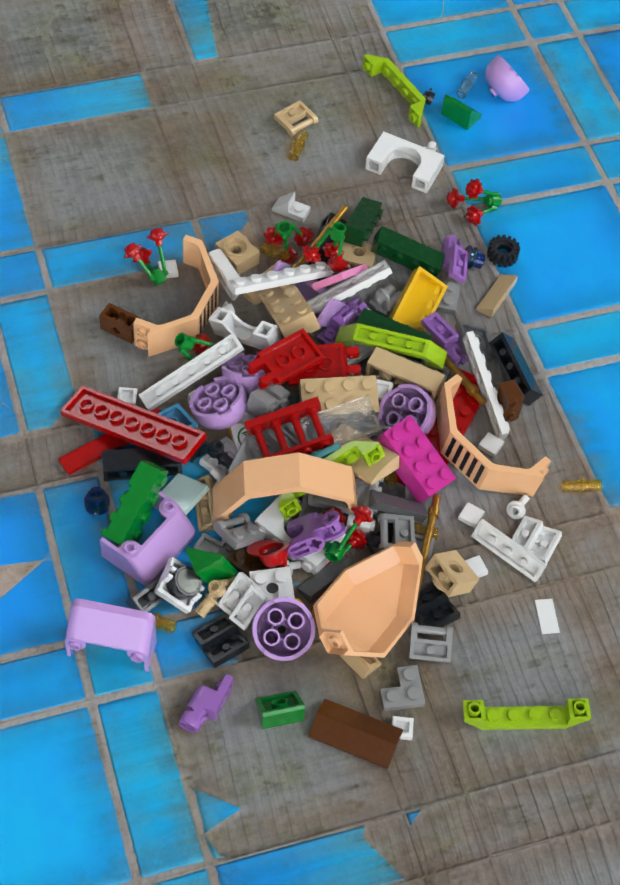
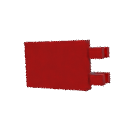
M304 328L258 352L257 358L248 363L246 371L250 376L258 373L261 369L265 372L266 375L259 378L260 382L257 384L261 390L270 387L272 383L279 386L324 361L325 356Z
M343 343L317 345L325 356L324 361L291 378L289 386H298L300 379L361 376L360 364L348 365L347 358H359V347L343 346Z

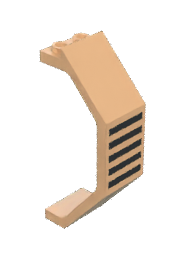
M185 235L183 238V263L196 267L199 270L206 289L194 312L189 316L162 325H156L136 318L133 323L134 345L140 349L148 350V357L178 348L174 342L179 333H185L196 338L197 334L201 335L209 322L208 319L218 306L219 281L203 241L188 235Z
M456 374L444 383L435 403L440 453L479 490L517 495L525 494L533 497L543 482L544 476L549 471L548 466L551 460L545 456L529 469L498 465L488 460L457 429L453 399L463 378Z

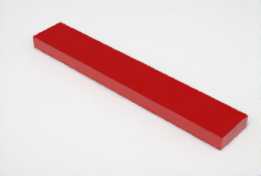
M157 407L151 410V412L157 414L161 412V410ZM105 434L58 458V461L69 476L102 459V451L109 449L119 450L131 443Z

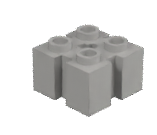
M273 383L264 390L258 388L251 392L246 404L248 406L240 423L245 426V421L285 408L289 403L288 397L290 392L281 385L278 386Z

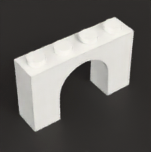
M383 131L367 156L365 169L381 175L391 160L396 158L410 159L418 166L413 175L411 187L427 193L443 167L445 155Z
M280 495L255 520V525L259 527L261 532L266 534L265 539L289 542L292 538L286 534L284 527L294 516L287 520L284 519L278 508ZM346 534L342 535L337 539L332 540L330 543H333L334 541H338L341 543ZM323 549L299 559H295L288 554L290 560L300 561L301 567L313 575L320 572L329 562L324 556L326 551Z

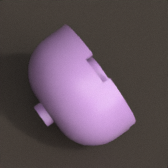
M497 55L488 63L485 69V79L491 87L489 91L495 97L498 95L504 101L516 102L521 100L530 91L522 78L517 75L500 55Z
M239 353L223 363L221 370L222 376L228 378L226 385L233 384L239 393L237 384H242L247 396H250L251 392L258 389L259 378L266 375L265 372L261 369L258 373L250 376L246 371L248 363L254 361L257 358L256 355L244 356V353Z
M220 376L213 378L214 382L204 387L203 385L199 386L192 394L189 402L197 422L211 430H223L232 427L243 418L248 407L246 405L248 396L243 385L237 384L239 387L238 393L233 384L226 385L228 378Z
M398 385L390 393H386L379 404L378 421L381 425L393 427L411 415L425 435L434 426L436 420L435 403L426 391L416 385Z
M287 597L270 600L262 605L254 616L252 622L253 640L257 648L267 657L279 661L293 660L310 648L315 637L314 618L305 605L298 600ZM280 625L285 628V632L282 634L277 630Z

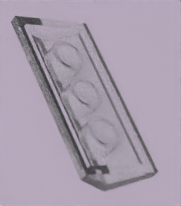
M368 395L318 413L325 435L332 434L334 444L339 442L340 445L382 431ZM308 416L300 419L299 421L307 442L318 438L311 417Z

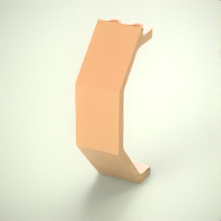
M299 452L243 461L212 488L213 522L230 519L229 516H233L232 512L249 499L292 492H305L347 503L351 512L352 507H358L355 475L352 466Z

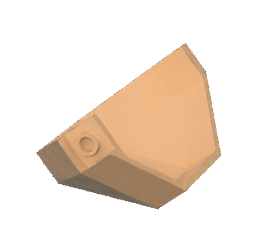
M399 541L345 568L316 601L313 609L318 633L329 654L384 658L415 619L423 561L416 542Z

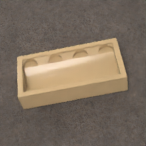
M342 424L331 433L334 444L339 442L341 447L351 441H373L345 424ZM381 445L385 457L381 458L378 462L368 466L361 457L348 466H352L355 476L373 485L399 468L398 454Z

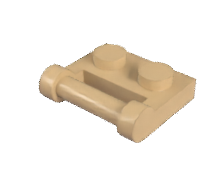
M300 100L274 114V119L287 131L290 137L296 135V132L318 123V117ZM305 117L308 118L295 126L292 125Z

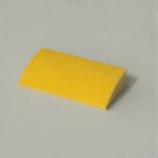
M419 266L411 273L388 318L414 329L422 327L426 330L421 325V321L436 311L448 286Z

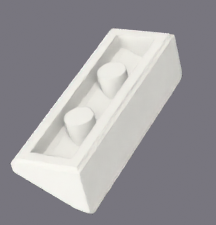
M221 249L210 251L208 256L218 281L232 301L236 300L238 295H234L227 288V281L240 276Z

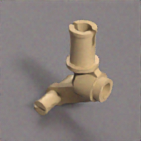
M236 576L229 579L212 580L208 585L209 594H205L206 597L194 611L202 618H205L215 604L218 605L216 602L217 598L225 594L226 589L230 587Z

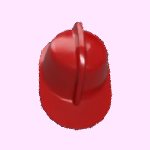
M260 540L249 545L246 552L249 555L259 557L266 567H286L288 559L287 548L290 546V543L276 540Z

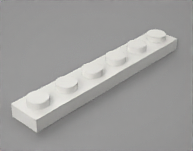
M383 260L308 300L307 303L314 314H319L331 298L341 301L351 297L356 292L370 287L373 283L387 278L388 275L392 274V271L386 261Z
M319 261L316 264L300 265V267L268 271L264 274L236 277L233 280L227 281V288L234 295L333 276V271L325 262Z
M473 331L466 332L462 341L481 395L487 400L485 406L496 437L504 440L510 431L509 424L505 421L503 407L497 400V390L491 383V373L485 366L486 360L484 354L479 349V339L475 337Z
M232 333L140 393L139 397L148 411H151L245 349L235 334Z

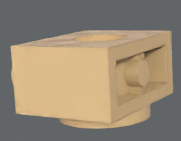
M239 231L215 243V250H222L238 275L259 264L260 252L258 248L253 246L248 238Z
M343 242V259L349 264L348 268L342 272L365 263L367 268L374 266L378 254L371 252L372 244L364 243L362 247Z
M457 550L434 554L425 567L432 576L434 585L442 592H445L448 597L470 593L479 581L478 576Z

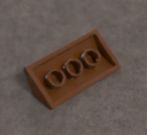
M324 699L315 716L308 737L388 769L403 729Z

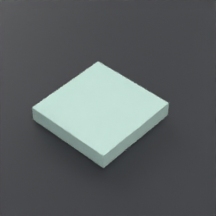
M178 473L161 492L176 501L185 515H187L209 491V488L206 484Z

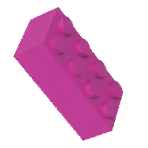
M411 415L382 433L375 440V442H379L380 445L399 455V468L395 472L419 503H423L456 479Z

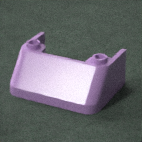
M278 260L272 271L290 268L292 265ZM316 279L294 283L306 301L329 290L327 287L313 290L311 284L318 282ZM331 298L323 311L315 314L320 327L323 329L324 327L328 328L330 319L348 302L344 299L338 301Z
M161 491L158 494L159 500L153 507L159 510L160 515L166 520L142 545L136 541L129 540L125 541L118 548L102 537L100 539L101 556L143 585H148L163 573L168 560L171 557L176 559L195 537L194 526L178 503Z
M74 599L70 608L65 638L67 656H71L73 650L85 648L86 643L127 651V655L132 661L137 663L144 662V669L149 672L157 643L156 618L153 614L146 611L84 599Z

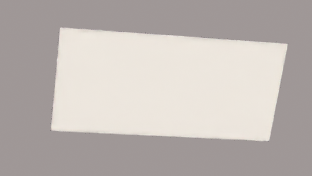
M553 599L535 600L542 634L560 633Z

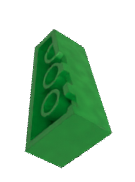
M140 461L128 483L130 489L121 495L119 499L120 507L111 513L109 519L112 521L108 529L103 528L100 534L120 545L129 540L138 542L143 535L142 529L144 524L151 517L150 511L159 500V491L167 482L168 471L150 461Z

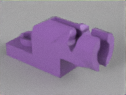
M455 235L446 236L443 239L442 253L445 254L442 269L448 272L449 277L459 283H463L466 281L468 251L462 248L461 239H458L456 242Z
M355 297L330 319L329 327L317 336V341L322 345L334 344L339 327L355 324L363 309H368L367 304L362 302L358 306L359 298Z
M436 311L422 319L421 325L432 335L435 343L447 351V356L457 367H459V362L464 365L468 360V355L463 354L458 343L459 335Z
M226 674L223 680L218 681L215 690L201 685L194 692L187 705V711H184L181 716L179 726L188 732L197 733L207 718L215 721L233 688L234 677Z

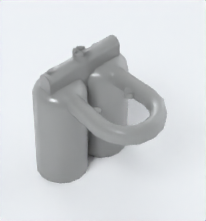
M387 284L384 288L376 289L375 295L371 298L369 304L374 307L375 311L378 310L385 316L392 312L402 292L396 291L392 284Z

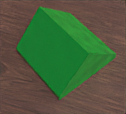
M447 94L445 95L441 114L466 130L482 117V114Z
M187 547L186 552L195 573L207 585L212 580L229 579L237 574V570L223 555Z
M296 690L255 698L262 729L304 721L305 704Z

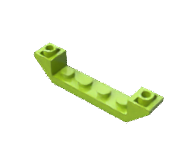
M365 54L362 63L363 70L371 77L382 73L392 83L393 87L401 93L402 97L410 103L408 118L417 128L420 127L426 98L389 58Z
M359 323L340 326L335 343H343V346L353 347L354 343L424 359L425 366L443 370L447 351L430 340Z
M351 441L324 459L350 465L362 457L366 464L371 466L385 457V454L379 442ZM292 492L281 495L278 508L285 520L302 510L297 498L304 495L305 492Z
M588 698L567 699L564 706L484 707V700L462 701L464 722L481 730L566 729L591 720Z

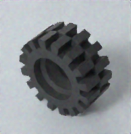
M497 235L496 238L493 237L490 240L487 258H489L490 262L493 261V265L499 264L498 267L504 265V268H507L508 265L511 267L513 263H516L520 246L515 238L511 240L512 236L506 238V235L502 237ZM498 249H505L509 253H502Z

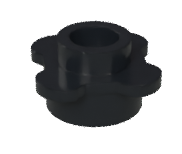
M432 88L423 94L426 98L425 104L431 105L435 93L431 92Z

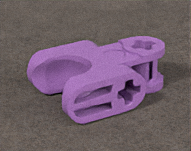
M329 511L323 515L310 513L289 521L286 530L292 539L289 541L290 546L287 548L288 554L295 559H299L323 549L325 542L344 535L347 528L344 523H340L339 513L337 511Z

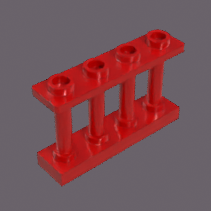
M318 396L244 422L248 436H255L262 458L298 452L310 455L314 451L323 450L334 444L333 435H325L318 412L322 411ZM306 416L311 417L318 438L308 442L299 421L300 418ZM288 422L292 423L299 441V445L288 448L281 426ZM268 429L274 430L281 451L271 455L262 434L263 431Z

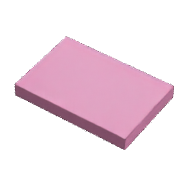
M365 263L311 285L313 290H318L357 275L368 268Z

